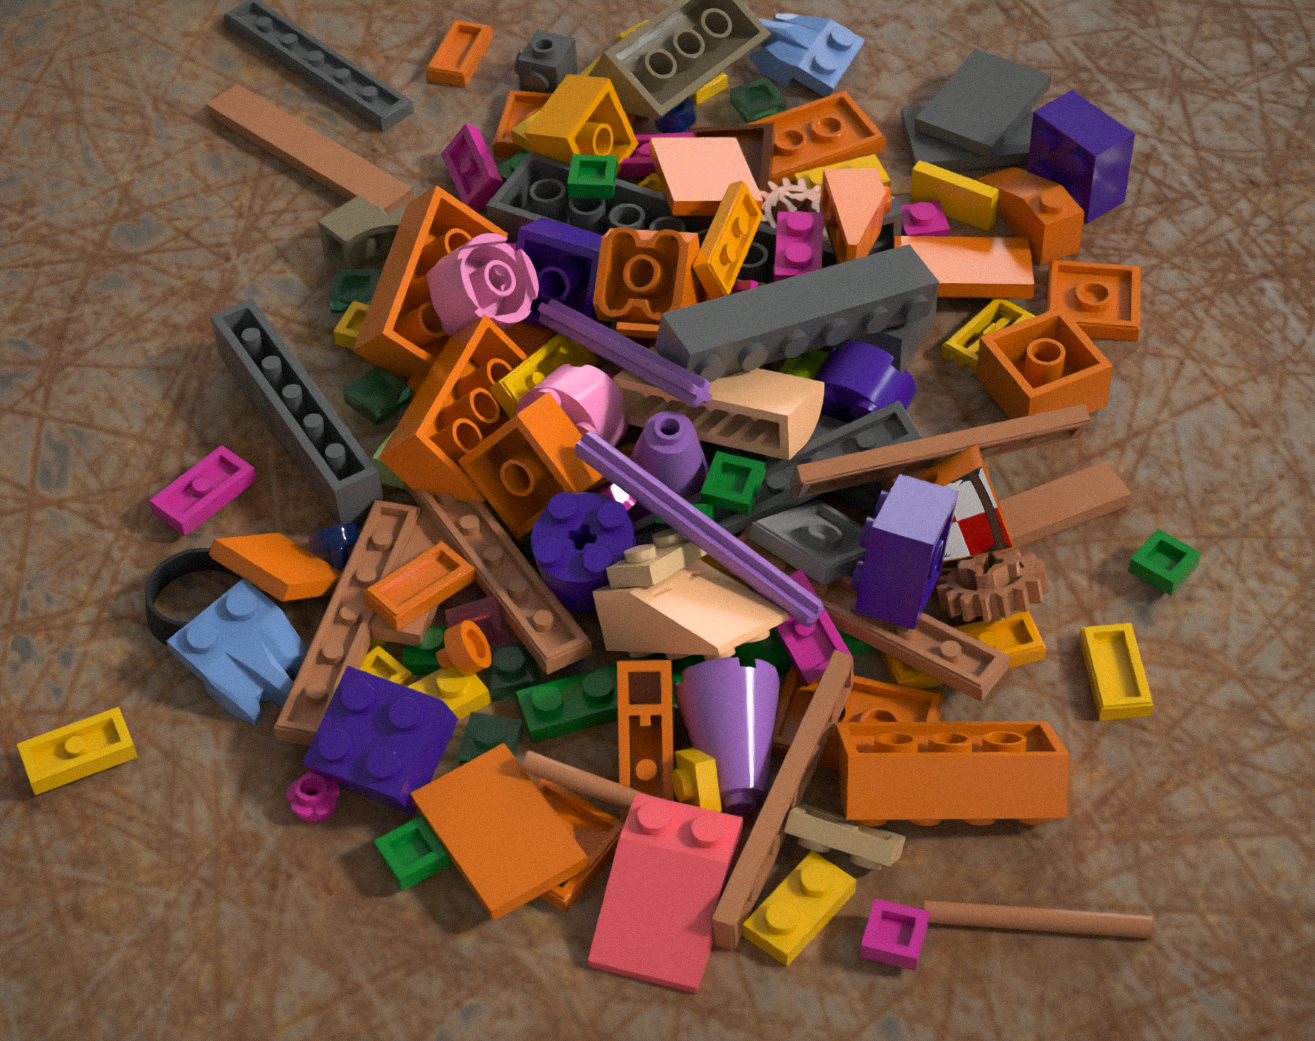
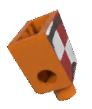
M977 444L913 477L959 491L943 562L1014 548L1008 523Z

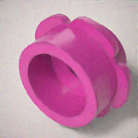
M309 772L299 778L298 781H293L289 785L286 798L287 801L291 802V811L299 819L308 823H318L328 819L334 813L337 806L336 798L340 795V789L337 783L325 779L319 774ZM317 792L315 795L308 796L309 793Z

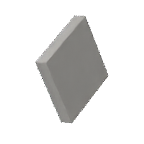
M819 499L752 522L749 539L798 570L803 569L806 575L822 585L853 574L859 559L865 560L867 551L866 548L859 547L863 526Z

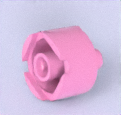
M494 233L476 236L441 258L427 273V283L430 288L432 304L441 319L443 330L449 336H453L484 314L503 331L525 319L532 311L530 310L532 301L537 298L539 291L535 268L528 255L521 248L515 251L510 245L505 243L508 240L506 237Z
M564 364L558 367L528 391L517 405L516 414L547 392H550L582 436L586 432H594L613 447L622 441L629 426L628 418L624 420L621 406L625 403L619 387L603 371L586 364L581 368L570 366L571 364Z

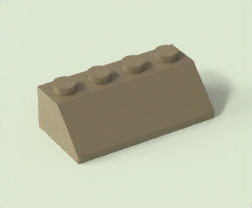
M676 0L606 50L589 76L610 78L624 112L658 121L768 39L771 33L741 0Z

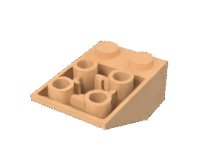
M700 559L654 586L611 588L609 583L592 591L606 651H626L632 658L645 657L654 653H665L667 659H680L697 654L703 655L705 661L731 657L735 654L736 646L742 643L763 640L770 636L769 629L789 620L785 610Z

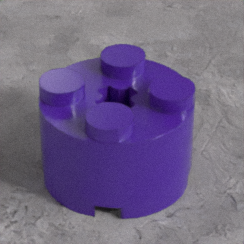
M858 341L845 342L841 349L836 350V347L831 349L813 379L824 382V397L820 414L847 423H851L898 400L904 409L907 410L916 392L914 380L906 369L901 375L891 365L895 358L889 353L871 344Z
M562 492L553 496L548 502V507L536 520L531 534V548L541 578L564 607L576 611H597L592 591L609 584L606 568L618 561L624 560V551L638 546L632 522L625 506L610 497L591 492L575 494Z

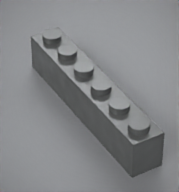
M907 244L663 313L659 324L655 350L659 355L711 383L727 375L744 370H754L761 365L785 358H794L802 353L828 345H838L845 340L868 333H878L885 328L905 322L918 321L929 315L939 281L911 245Z
M253 298L211 315L210 319L219 356L343 531L366 520L374 500L384 501L378 469Z

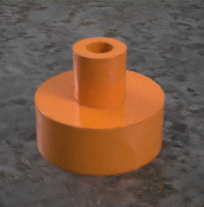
M464 620L445 631V648L436 653L437 661L443 669L455 666L463 675L471 676L490 666L491 650L481 629L474 622Z

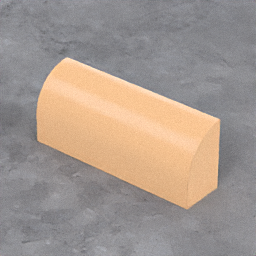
M652 346V347L649 349V350H651V351L657 353V351L655 350V347ZM759 368L750 371L744 370L711 382L708 391L712 395L708 403L702 402L696 408L625 369L613 378L623 394L625 403L621 407L624 420L628 418V424L644 428L647 421L653 415L663 411H675L685 415L692 422L697 437L701 441L790 460L805 446L812 436L820 416L824 397V382Z

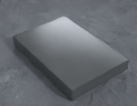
M975 49L916 116L914 130L991 159L1050 88L1051 75Z
M925 106L901 108V124L913 167L919 160L951 172L1028 164L1033 118L1032 111L1026 115L990 159L914 130L915 118Z

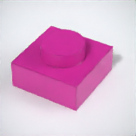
M939 200L900 205L902 210L901 236L950 237V227Z
M874 898L861 943L860 957L916 971L929 924L930 911Z

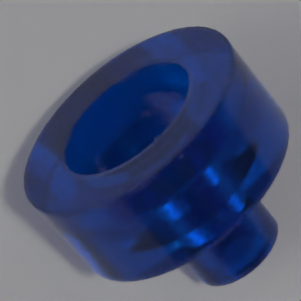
M687 98L658 121L654 120L656 130L661 133H687V129L697 121L693 101Z
M347 523L321 529L307 536L312 555L328 553L330 565L341 569L345 568L349 559L347 548L355 545L359 533L356 523Z

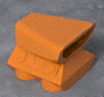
M625 226L616 229L610 228L601 238L593 306L598 320L659 325L663 313L709 301L710 297L692 267L700 250L698 233L677 232L671 229L660 231L634 230Z

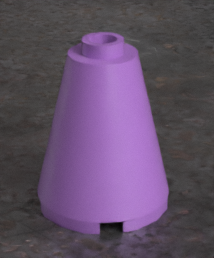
M675 411L657 413L647 421L629 458L683 499L701 492L710 469L692 422L685 415ZM636 502L627 510L632 523L653 514L639 502Z
M725 657L704 661L682 671L683 681L681 683L676 680L673 683L674 698L691 745L715 759L721 808H724V811L731 815L753 812L756 810L757 804L764 801L767 796L780 682L776 668L766 661L755 659L756 668L740 667L739 657Z

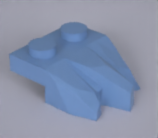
M775 14L772 21L758 19L771 35L760 44L763 48L751 53L749 56L761 73L785 88L794 78L821 96L827 97L831 95L860 51L865 40L829 18L796 14Z
M244 578L167 640L169 652L204 682L206 693L229 714L254 726H257L263 717L260 708L262 702L270 701L283 707L294 683L291 677L297 676L308 651L283 611Z

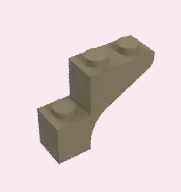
M422 194L418 195L417 197H415L414 199H412V200L409 201L408 203L412 202L413 200H415L416 198H418V197L421 196ZM360 195L356 196L318 220L324 254L350 274H354L369 264L387 259L408 203L387 215L381 207L372 205Z

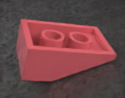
M636 793L619 837L588 957V967L697 994L714 944L712 917L743 851V818Z

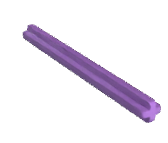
M551 299L547 304L542 302L537 310L541 312L539 322L542 325L696 408L702 402L708 403L712 395L708 391L711 384L701 376L557 300Z
M586 432L576 443L574 450L581 460L775 605L785 610L787 614L802 625L810 627L821 616L824 607L820 599L597 434Z

